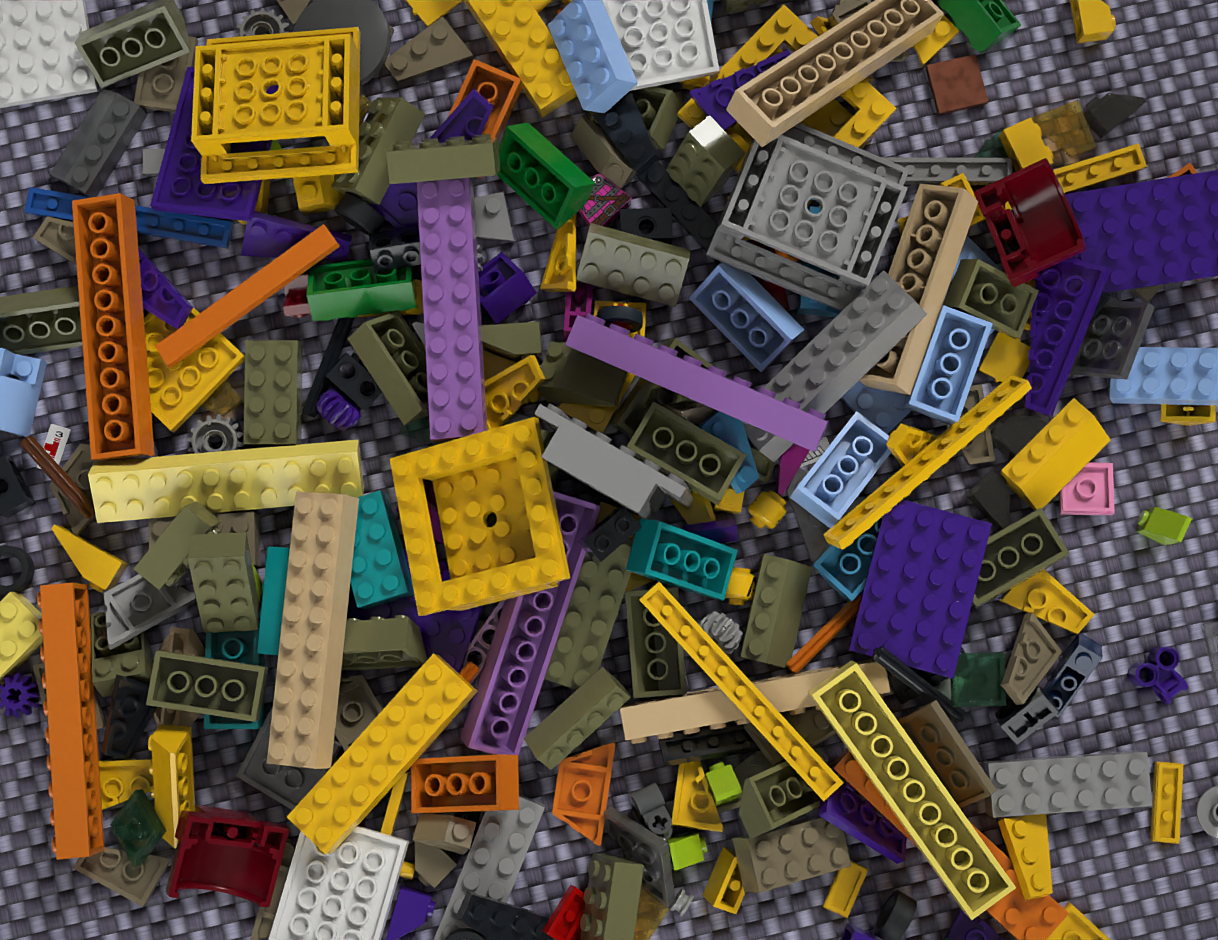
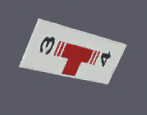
M51 424L43 448L59 465L71 429Z

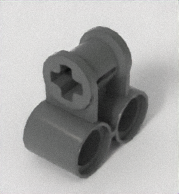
M656 783L632 793V808L640 824H644L649 831L663 837L666 841L669 840L672 835V820L664 806V798ZM656 824H660L662 827L665 826V829L660 830L659 827H656Z

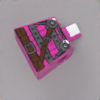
M597 174L592 178L595 185L588 201L578 212L588 227H590V223L607 227L620 215V209H627L631 205V197L601 174Z

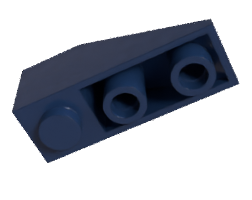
M1080 632L1062 655L1044 687V691L1053 699L1059 711L1055 715L1058 718L1103 658L1102 645Z

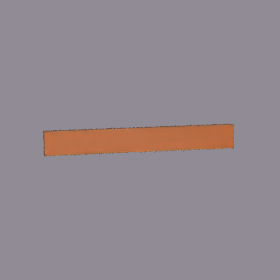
M323 224L155 345L157 351L168 367H174L339 248L340 245L325 224Z

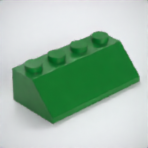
M937 0L938 5L953 18L956 28L963 31L968 37L970 46L979 51V53L991 49L1021 26L1020 22L1002 0Z
M528 122L506 126L498 146L501 170L497 175L555 229H560L587 203L595 182Z
M372 259L312 266L309 269L307 299L313 321H330L336 318H354L359 315L382 314L397 310L407 311L417 308L414 267L409 266L375 272Z

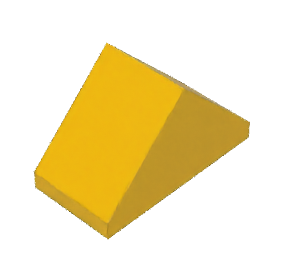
M1161 404V422L1186 426L1216 423V405Z

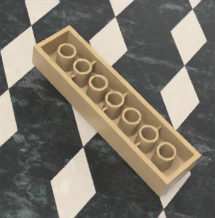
M929 184L919 185L888 275L918 303L927 315L859 380V382L867 387L911 395L978 204V201L965 188Z

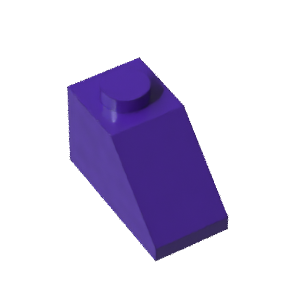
M403 885L399 891L386 940H397L423 925L427 917L432 918L436 902L432 901L434 894Z

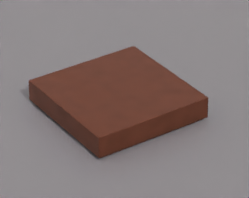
M976 54L926 66L925 69L938 116L987 105L988 98Z

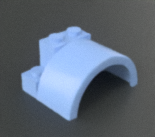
M0 348V430L24 437L30 435L47 362L37 358L17 355L7 349ZM12 375L17 376L19 380L13 379Z

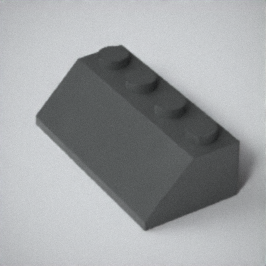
M102 89L51 171L50 176L86 197H97L144 122L147 114L138 104L118 93Z

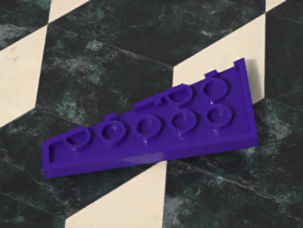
M474 88L429 139L438 138L439 143H444L450 137L464 136L465 141L472 140L475 135L483 133L494 106ZM417 182L390 184L380 205L370 204L396 229L419 226Z
M1071 257L1038 272L1039 277L1035 278V289L1039 292L1033 304L1030 336H1032L1031 349H1029L1028 359L1030 360V368L1027 380L1032 389L1026 393L1025 407L1027 409L1050 417L1053 416L1111 272L1109 268Z

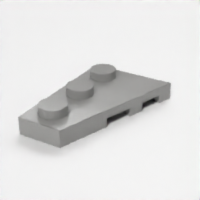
M500 192L475 197L476 238L514 243L504 193Z

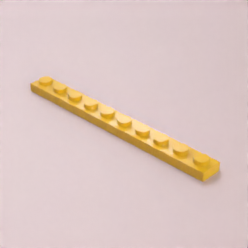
M1137 143L1053 171L1064 193L1068 194L1147 168V164L1140 145ZM1006 202L1005 209L1013 211L1009 202ZM908 216L899 218L896 221L901 236Z
M1010 375L963 415L957 423L950 426L824 533L823 536L827 543L841 550L850 546L856 538L870 529L884 514L890 512L904 497L910 495L912 490L927 480L939 467L946 464L960 449L966 447L974 437L983 432L994 420L1002 416L1015 402L1021 400L1032 389L1029 381Z
M657 582L639 599L823 801L843 784V781L660 582Z

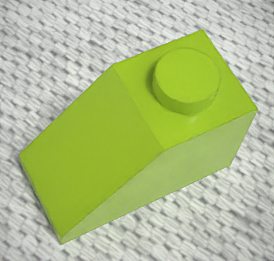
M1151 507L1141 512L1137 520L1139 527L1136 532L1164 546L1180 543L1192 518L1159 507Z
M724 762L709 767L710 772L705 773L716 806L742 796V789L731 764L725 766Z
M697 831L673 836L667 840L671 864L674 870L704 861L703 853H708L705 838H699Z

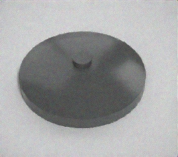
M372 0L313 1L298 17L293 32L358 27L360 30V86L370 81L383 67L390 51L391 31L384 13Z

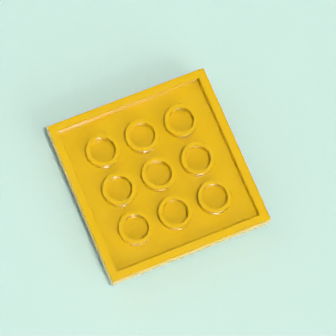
M194 307L184 324L200 314ZM149 312L144 318L151 412L174 433L245 361V356L226 337L219 333L195 352L170 368L164 362L155 345L178 329Z

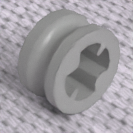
M681 889L675 897V902L671 904L670 910H677L678 915L682 917L694 896L691 894L686 895L685 890Z

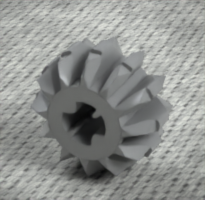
M714 611L704 617L699 623L700 627L726 655L731 654L740 645L743 633L739 630V624L734 623L732 618L726 617L725 613L719 614Z

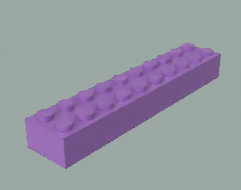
M470 178L417 182L430 439L435 445L488 430L474 190Z
M586 313L585 317L577 315L565 345L813 452L817 451L829 424V421L824 420L826 414L812 408L805 412L799 409L801 404L786 397L783 402L775 399L776 393L763 387H759L758 391L751 389L752 383L736 376H734L733 380L725 377L727 372L711 365L708 370L702 368V361L687 355L683 359L676 357L678 351L661 344L659 348H655L652 346L654 341L635 334L634 338L628 336L629 330L612 323L608 328L604 326L605 320L588 313Z
M553 490L571 579L557 582V587L505 600L476 688L478 692L473 697L460 736V740L468 748L492 754L519 756L586 553L577 541L594 528L601 506Z

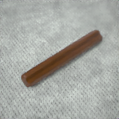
M33 436L25 437L20 442L21 447L85 518L90 519L95 515L94 504Z

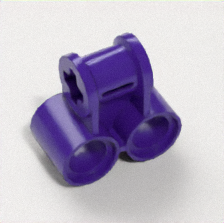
M1171 647L1153 648L1148 655L1149 663H1135L1128 671V678L1132 684L1143 687L1151 686L1157 697L1166 705L1170 704L1171 699L1180 691H1186L1189 688L1182 676L1174 670L1179 664L1180 659L1178 652ZM1162 652H1165L1168 656V661L1164 666L1159 661V656ZM1142 668H1145L1148 672V677L1144 682L1139 678V671Z

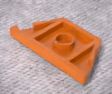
M613 742L564 758L559 763L553 802V815L566 822L598 846H601L605 821L604 811L607 807L616 744Z

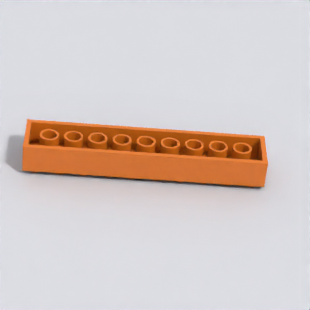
M122 193L73 200L72 210L91 460L113 461L155 456L135 200Z
M73 582L40 585L37 603L42 611V619L39 620V632L43 635L44 646H41L40 656L41 660L45 662L42 685L46 689L47 700L44 701V713L48 716L45 738L46 742L50 744L47 767L51 771L52 777L48 790L50 798H53L50 821L52 826L55 827L52 850L53 853H56V860L90 857L105 851L95 689L92 683V644L88 585Z
M846 747L829 767H833L844 781L852 785L858 794L871 803L882 816L890 821L917 847ZM971 823L1016 887V889L985 911L1016 940H1046L1069 913L1050 895L1025 900L1011 859Z

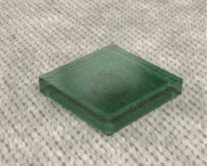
M1004 652L959 654L954 678H950L952 707L1006 706V691L1001 686L1005 674Z
M143 789L133 792L110 824L133 866L141 865L166 833L165 827Z

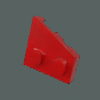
M570 884L542 931L554 940H580L582 931L580 920L585 912L584 892Z

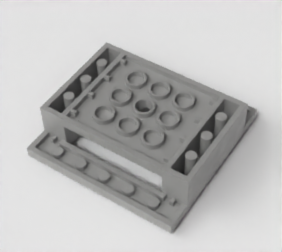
M801 123L796 124L764 147H761L753 138L706 255L838 311H842L871 282L908 189L903 185L910 169ZM809 200H816L820 203L821 210L819 213L813 214L809 212L807 208ZM744 236L834 273L838 277L837 279L741 239Z
M549 403L546 408L539 404L534 414L555 431L554 436L541 456L552 465L621 506H625V508L644 519L653 520L666 496L690 508L694 498L684 480L672 473L666 477L658 472L660 466L648 459H645L644 463L634 458L636 453L623 445L619 449L610 444L612 439L597 431L593 435L586 431L588 425L574 417L571 420L567 414L563 413L564 411Z

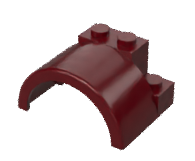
M1046 158L973 192L995 241L1007 277L1014 288L1039 277L1038 272L1086 251L1085 240L1075 215ZM1006 202H1009L1014 214L1010 209H1005Z
M196 805L195 811L181 810L175 833L178 843L166 885V894L171 898H178V891L184 889L211 890L241 897L255 903L259 907H269L290 829L282 823L257 820L245 811Z

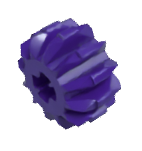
M330 388L327 392H324L316 403L322 417L340 431H348L357 424L358 419L361 417L360 408L356 406V403L336 388Z
M15 673L14 677H4L5 684L0 683V709L5 708L4 715L11 716L13 714L15 718H21L23 713L31 715V707L37 708L40 705L35 700L36 697H40V693L35 692V689L38 688L37 682L31 683L32 676L26 675L23 677L22 673ZM17 691H21L22 693L19 696V700L15 699V696L18 695Z

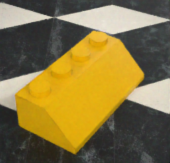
M1073 398L1001 470L999 479L1035 511L1039 508L1043 509L1111 439L1095 416Z
M159 724L154 734H151L148 740V749L152 751L149 771L150 774H153L154 781L151 787V797L155 799L152 820L156 821V832L176 849L178 839L175 838L181 810L195 811L192 731L190 726Z

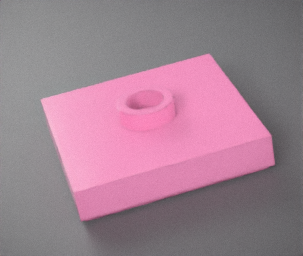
M1088 463L1059 492L1060 515H1114L1113 463Z

